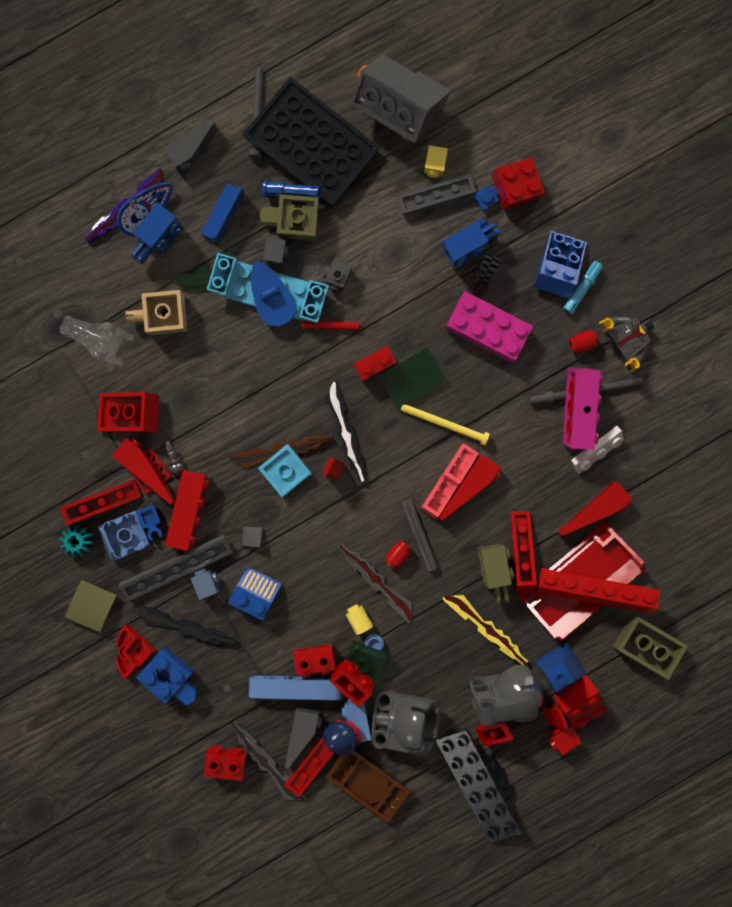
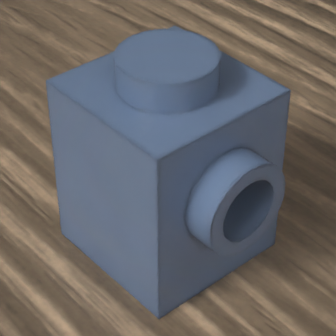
M204 568L194 572L195 576L191 578L199 600L220 591L217 585L219 583L218 576L212 570L206 571Z

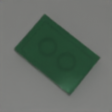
M427 347L378 375L379 380L397 409L446 381Z

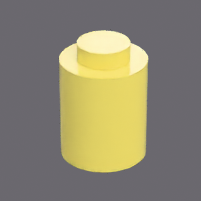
M355 604L347 609L346 617L356 635L362 634L373 627L362 605L358 606Z

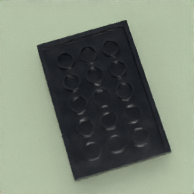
M291 76L243 133V137L303 185L320 186V198L332 208L380 150L378 145Z

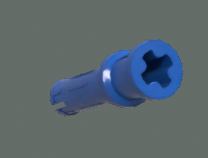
M265 180L262 187L264 197L278 196L280 198V195L317 197L319 199L321 197L320 186L290 185L284 181L277 183Z

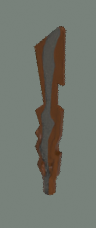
M331 434L302 438V441L277 443L274 445V448L263 451L259 447L232 454L230 459L247 469L271 458L287 444L298 455L299 453H307L310 449H318L322 444L333 442Z

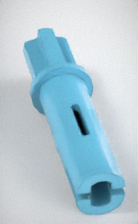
M594 261L586 274L581 276L582 280L565 306H563L564 310L574 314L591 285L595 284V279L603 268L602 264Z

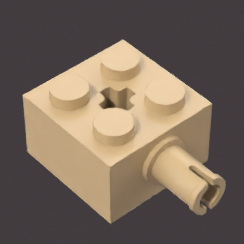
M181 290L143 293V309L125 312V315H128L126 317L127 323L144 321L145 333L148 335L188 332L185 298ZM166 309L168 311L166 316L161 315V313H164Z

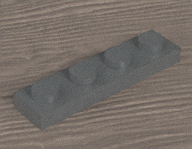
M468 174L398 195L397 198L402 214L406 215L476 193L472 176Z

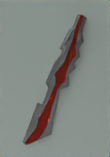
M342 543L337 549L344 554L354 570L358 569L367 583L375 591L380 590L389 599L387 603L406 622L411 623L412 602L384 584V576L376 573L374 566H370L367 559L361 558L358 552L349 550Z

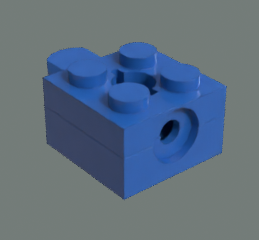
M156 203L133 232L141 242L132 252L131 257L134 260L137 259V262L141 265L145 263L153 251L157 255L165 253L170 246V241L173 238H177L182 231V225L178 219L159 203Z
M476 221L443 240L442 250L452 268L455 266L460 268L467 264L471 257L478 258L485 253L488 242L502 233L501 229L493 231L498 227L497 222L481 229Z
M167 645L158 652L136 677L139 682L164 704L173 695L185 705L191 704L197 697V689L187 681L188 677L195 670Z

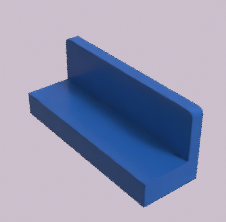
M228 183L226 184L201 231V235L219 244L245 194L243 188L240 186L236 188Z

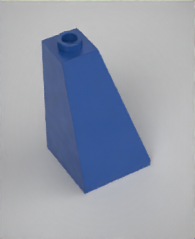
M567 641L534 661L554 694L587 675Z

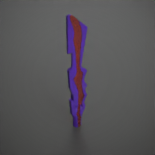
M162 169L156 170L136 187L138 191L129 199L123 198L107 217H102L92 227L91 232L84 239L90 243L98 236H105L108 230L115 229L117 226V215L123 204L143 190L162 183Z

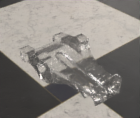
M66 316L60 326V333L82 343L93 357L118 366H123L124 364L121 358H116L123 338L131 342L135 338V336L109 322L88 323L71 316Z

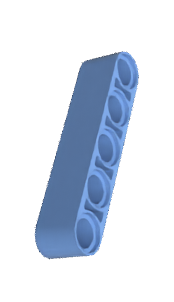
M249 677L250 698L343 699V693L330 682L331 677Z

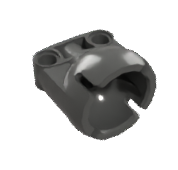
M394 690L379 693L376 697L373 713V745L378 749L387 748L415 755H428L433 749V743L424 742L423 740L435 741L437 739L440 724V711L437 707V702L429 698L397 693ZM386 695H387V696L389 697V699H390V703H389V704H388V703L386 702V700H385V696H386ZM381 734L385 736L386 742L382 741Z

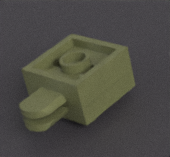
M280 195L279 207L266 206L262 208L260 212L262 223L266 226H277V235L282 236L283 239L316 241L319 198Z
M500 543L477 547L484 585L488 589L494 588L497 605L502 603L499 587H501L504 602L509 603L507 585H512L511 579H514L512 568H509L507 560H510L508 548Z

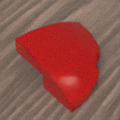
M124 625L116 642V647H120L118 651L119 657H116V662L122 677L125 680L131 677L156 652L151 644L129 625Z

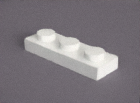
M616 426L598 440L595 449H585L573 458L571 462L575 471L580 474L582 471L588 470L594 462L604 458L613 448L620 446L622 441H624L622 430Z

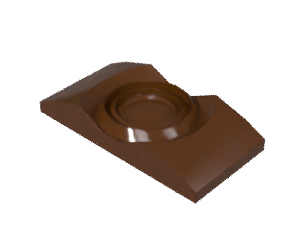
M356 749L348 755H340L325 776L326 779L387 823H389L411 792L392 774L381 769Z

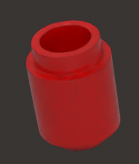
M591 329L569 338V345L573 353L596 348L597 343H599L597 333L592 332Z
M400 540L394 544L385 556L388 559L386 563L393 569L396 567L401 568L411 555L412 548Z

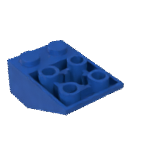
M550 231L533 287L570 299L577 286L587 242Z

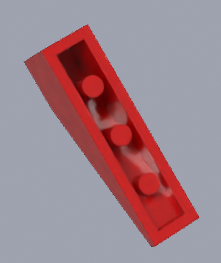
M126 438L112 457L169 504L175 505V497L146 451L141 448L143 444L135 438L133 440Z
M480 454L438 518L440 520L445 519L489 485L491 481L495 482L501 474L499 472L501 467Z
M134 479L62 506L59 510L66 527H69L141 498V494Z
M612 481L560 528L557 533L564 536L620 510L624 511L630 506L629 502L633 498L618 481Z
M512 511L510 515L514 592L534 591L537 582L530 511Z

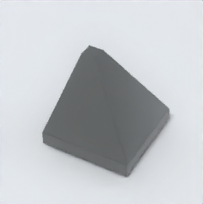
M243 526L242 546L261 547L262 527Z

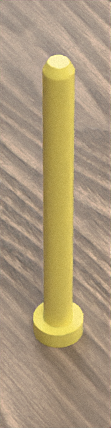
M403 404L401 407L403 412L479 440L481 445L485 446L490 433H479L406 404Z

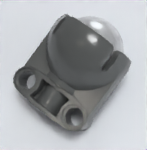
M512 666L501 674L485 677L475 676L469 680L472 706L482 724L493 725L496 722L506 720L525 723L531 722L538 717V709L544 697L543 687L540 681L531 674L527 666Z

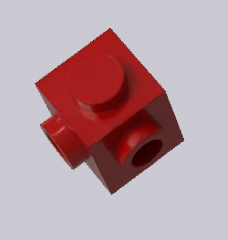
M568 722V729L553 727L551 729L552 732L549 733L552 739L549 743L555 752L559 750L562 755L582 743Z

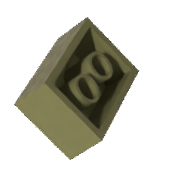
M632 613L613 644V647L668 680L688 647Z

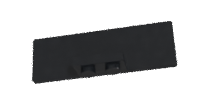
M468 729L438 738L436 743L488 841L492 843L520 835L522 830L504 798L511 789L510 783L494 755H488L484 759Z

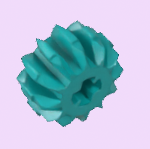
M76 525L75 528L69 526L68 531H62L65 538H59L60 542H64V545H61L60 548H67L65 554L69 555L71 553L73 558L77 557L78 554L82 557L85 555L84 551L89 552L91 550L88 545L93 544V541L88 540V538L92 534H86V527L81 529L80 525ZM73 539L79 540V544L73 542Z

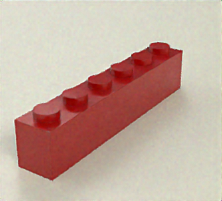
M541 568L537 585V593L648 614H654L658 609L660 594L658 589Z

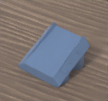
M136 511L98 526L99 533L112 562L150 546Z

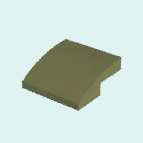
M81 580L65 618L101 633L109 617V612L117 599V595Z

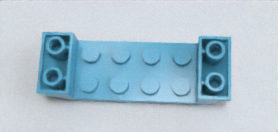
M217 253L207 290L227 299L256 307L251 286L253 265L242 263L234 257ZM276 273L294 299L296 308L292 318L318 323L329 285L312 280L307 282Z

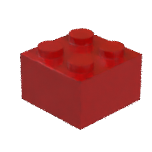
M533 157L498 167L491 175L504 211L538 201L545 194Z
M587 675L553 695L574 731L585 727L593 719L600 718L607 711L598 690Z

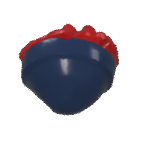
M340 719L331 723L323 733L325 746L331 752L339 755L353 753L362 739L360 730L353 722L341 721Z

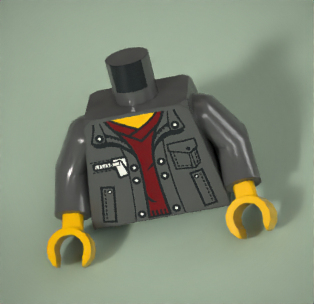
M613 317L600 321L599 324L603 323L605 325V329L602 331L621 361L625 363L624 365L632 367L631 373L639 368L648 350L647 344L651 341L647 333L654 329L652 322L646 320L640 324L638 319L631 320L629 317Z

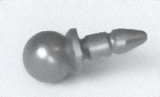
M167 441L166 451L170 459L168 461L170 465L169 471L174 476H180L185 467L180 462L181 458L176 456L172 444Z

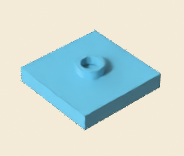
M289 444L258 468L282 498L312 474Z

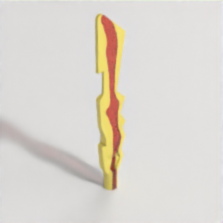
M464 595L443 597V600L463 619L467 620L469 618L478 626V632L491 642L498 644L501 647L499 650L510 658L517 660L521 665L525 666L528 660L521 655L518 646L512 644L510 637L504 635L502 630L496 629L492 621H484Z

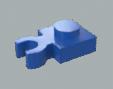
M487 185L472 196L482 212L499 202L496 185L493 189L490 185Z
M155 504L136 511L142 529L148 528L149 530L147 536L150 541L154 540L152 535L154 531L158 532L159 537L163 536L162 529L157 526L162 521Z

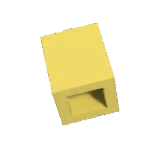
M429 145L424 170L425 174L433 178L443 177L448 148Z

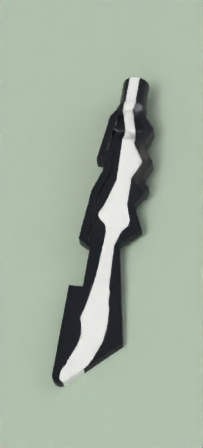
M334 381L325 400L341 427L338 436L343 440L342 448L345 449V457L350 460V467L356 471L359 482H363L367 479L363 470L364 464L361 452L357 450L353 426L348 424L344 414L347 408L338 382Z

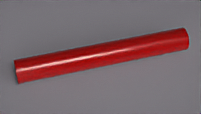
M302 321V328L359 330V322L318 321L316 323Z

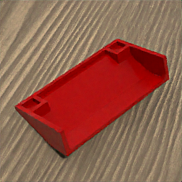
M604 522L555 563L550 570L630 584L646 570V565L614 530ZM537 586L534 591H523L518 595L558 644L604 606L537 593Z

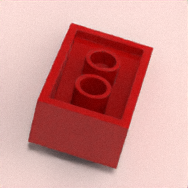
M148 392L100 393L97 431L158 433L160 395Z

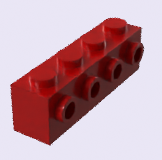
M188 470L182 471L165 546L186 551L191 550V547H195L197 536H194L196 528H199L201 523L199 513L200 509H204L206 501L203 496L204 492L208 491L210 485L208 475Z

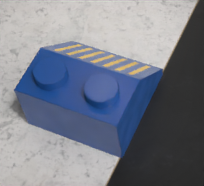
M247 567L228 604L263 621L282 583Z

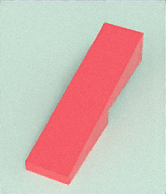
M462 443L420 510L436 520L479 453Z

